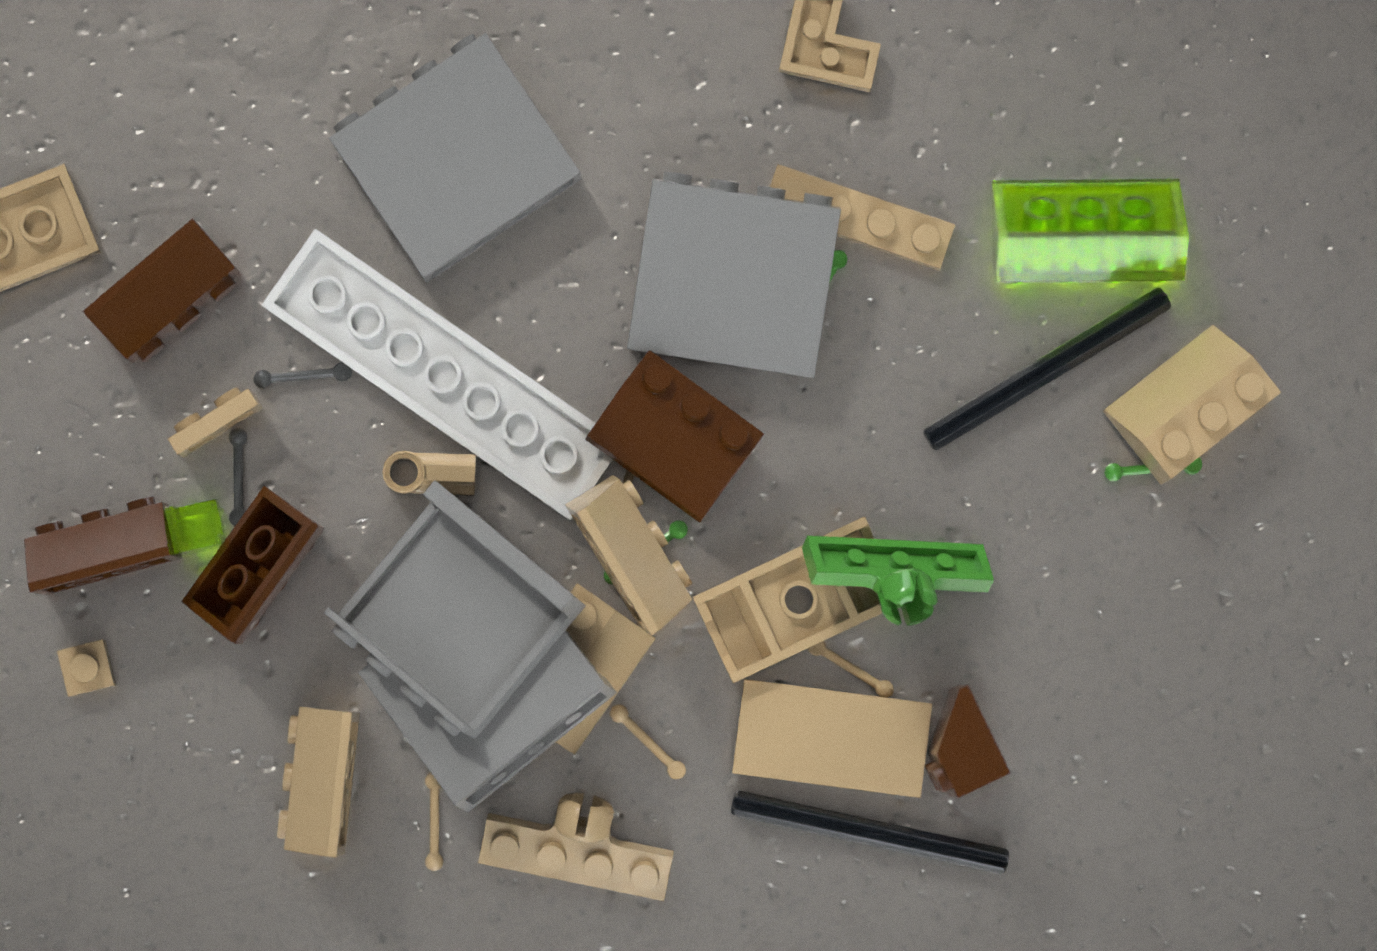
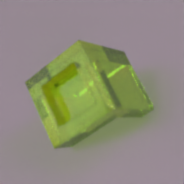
M217 499L183 507L170 506L165 508L175 554L186 556L220 548L225 541L226 534Z

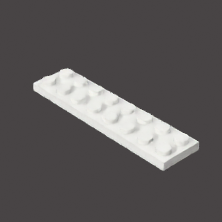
M317 229L312 232L261 305L569 521H572L573 518L565 504L596 486L613 462V459L585 440L595 422Z

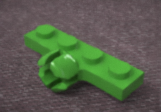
M807 535L802 546L811 585L870 588L878 595L884 617L895 625L902 623L897 608L902 609L905 623L908 626L928 619L934 611L933 605L938 603L935 590L988 593L994 582L983 544Z

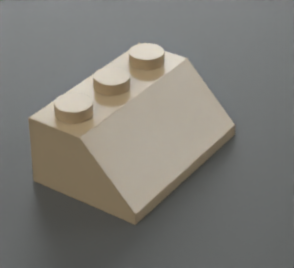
M1212 325L1109 405L1103 412L1160 485L1175 477L1273 400L1281 391L1249 352Z
M612 475L568 502L565 506L637 625L650 635H653L661 630L693 600L686 590L687 587L692 585V582L678 560L672 564L662 550L664 546L668 545V542L656 522L652 520L647 524L639 512L638 507L642 506L644 502L630 480L622 484L619 478Z
M577 583L570 593L586 606L566 630L598 673L604 676L618 693L656 638ZM617 693L556 743L575 755Z
M299 707V715H291L288 728V744H295L293 763L285 764L282 785L283 791L290 792L288 811H280L277 838L285 839L284 850L336 858L345 854L360 712Z

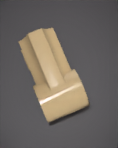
M398 451L390 455L384 462L382 470L383 479L389 489L401 495L423 494L432 482L436 480L453 495L474 496L476 455ZM400 460H409L418 469L416 480L408 486L397 485L391 479V469Z

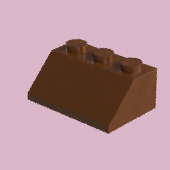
M192 218L82 312L128 361L134 364L138 359H141L145 363L163 349L165 344L162 342V339L175 328L182 332L191 326L201 316L198 309L209 299L213 298L217 302L229 294L237 285L234 278L241 272L206 231Z
M649 350L620 387L585 440L700 523L750 457L764 433Z
M263 486L181 602L230 642L243 644L251 631L258 625L260 618L275 597L285 587L288 579L305 555L313 548L315 541L325 528L269 488Z
M154 496L126 503L128 511L110 516L108 509H102L81 515L82 524L64 528L63 521H58L36 527L37 536L24 539L27 584L30 593L50 595L183 559L169 504L164 502L156 503Z
M957 685L949 689L927 751L931 762L925 765V769L936 791L946 792L949 796L960 798L1011 772L969 685Z

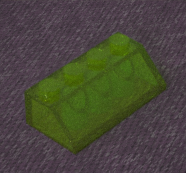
M992 180V244L996 283H1117L1120 281H1152L1161 283L1166 281H1185L1189 231L1180 180Z

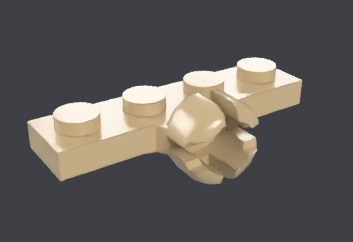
M584 793L565 794L558 802L555 820L551 824H541L488 813L478 861L480 864L661 901L665 899L674 851L619 840L613 837L610 831L614 814L613 807L607 800L599 796H593L589 816L584 817L580 816Z

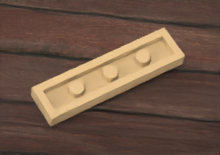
M777 164L770 185L773 188L786 190L785 199L803 201L805 193L833 197L831 206L841 208L837 231L838 237L938 271L941 268L955 224Z

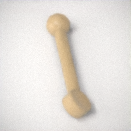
M825 641L807 648L811 655L824 656L875 688L879 697L889 698L893 695L894 686L890 681L876 679L828 649Z
M622 704L613 706L610 710L612 720L617 723H623L667 767V773L672 779H681L686 773L685 765L681 761H674L628 716L629 712L626 706Z
M430 772L425 778L426 786L430 789V854L425 858V865L431 871H438L444 863L443 857L439 854V789L442 787Z

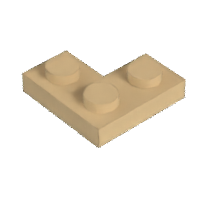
M795 0L779 72L870 92L881 44L835 34L843 0Z

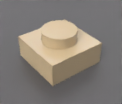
M105 639L57 651L68 697L117 685Z

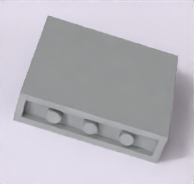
M486 33L479 38H476L474 34L463 38L451 48L452 56L440 64L432 60L421 66L412 74L413 82L401 90H398L396 86L387 89L373 100L374 108L362 116L355 112L345 117L334 126L336 133L329 137L426 283L582 179L581 172Z
M664 171L663 180L654 178L652 180L627 349L643 352L650 350L656 354L814 378L841 212L840 207L831 206L833 197L805 193L804 200L797 201L785 199L786 190L766 186H758L757 194L738 191V182L711 178L710 187L691 184L692 175Z
M434 480L422 494L431 503L341 611L337 613L328 607L324 613L336 623L335 627L331 630L336 636L353 649L360 643L370 652L365 660L386 678L393 672L404 681L400 691L420 707L426 701L439 712L434 717V720L455 737L462 731L476 739L586 605Z
M565 630L476 739L462 731L455 737L434 720V717L439 712L427 701L420 707L400 691L404 681L393 672L386 678L368 662V665L358 672L453 804L467 812L471 811L617 693L609 681L598 673L567 630Z

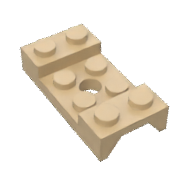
M865 516L823 535L828 537L874 539ZM802 546L693 597L732 683L882 613L878 595L870 588L811 585ZM795 586L807 588L813 598L811 608L802 614L791 612L785 604L787 591Z

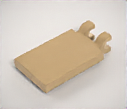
M65 164L0 189V292L101 253Z

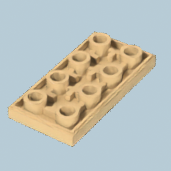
M744 679L732 773L921 798L932 704Z

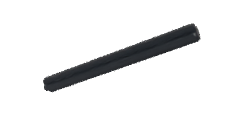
M1161 288L1153 289L932 423L923 431L926 440L934 450L941 449L1165 313L1171 308L1169 298Z
M736 791L731 805V813L734 816L998 874L1005 873L1009 862V851L1005 848L749 792Z

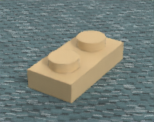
M238 387L218 397L214 401L217 408L205 416L200 417L197 412L178 422L174 426L177 433L168 438L176 454L183 458L263 409L254 392L250 389L240 392Z

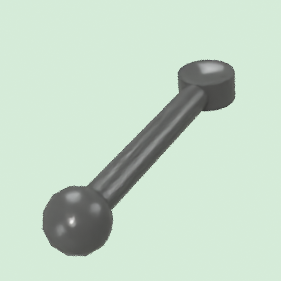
M340 362L334 368L271 374L267 370H259L255 373L253 380L259 388H266L275 382L332 377L344 382L350 379L352 369Z
M240 428L233 429L229 434V442L233 445L234 509L229 514V521L234 526L246 511L243 509V445L247 441V434Z

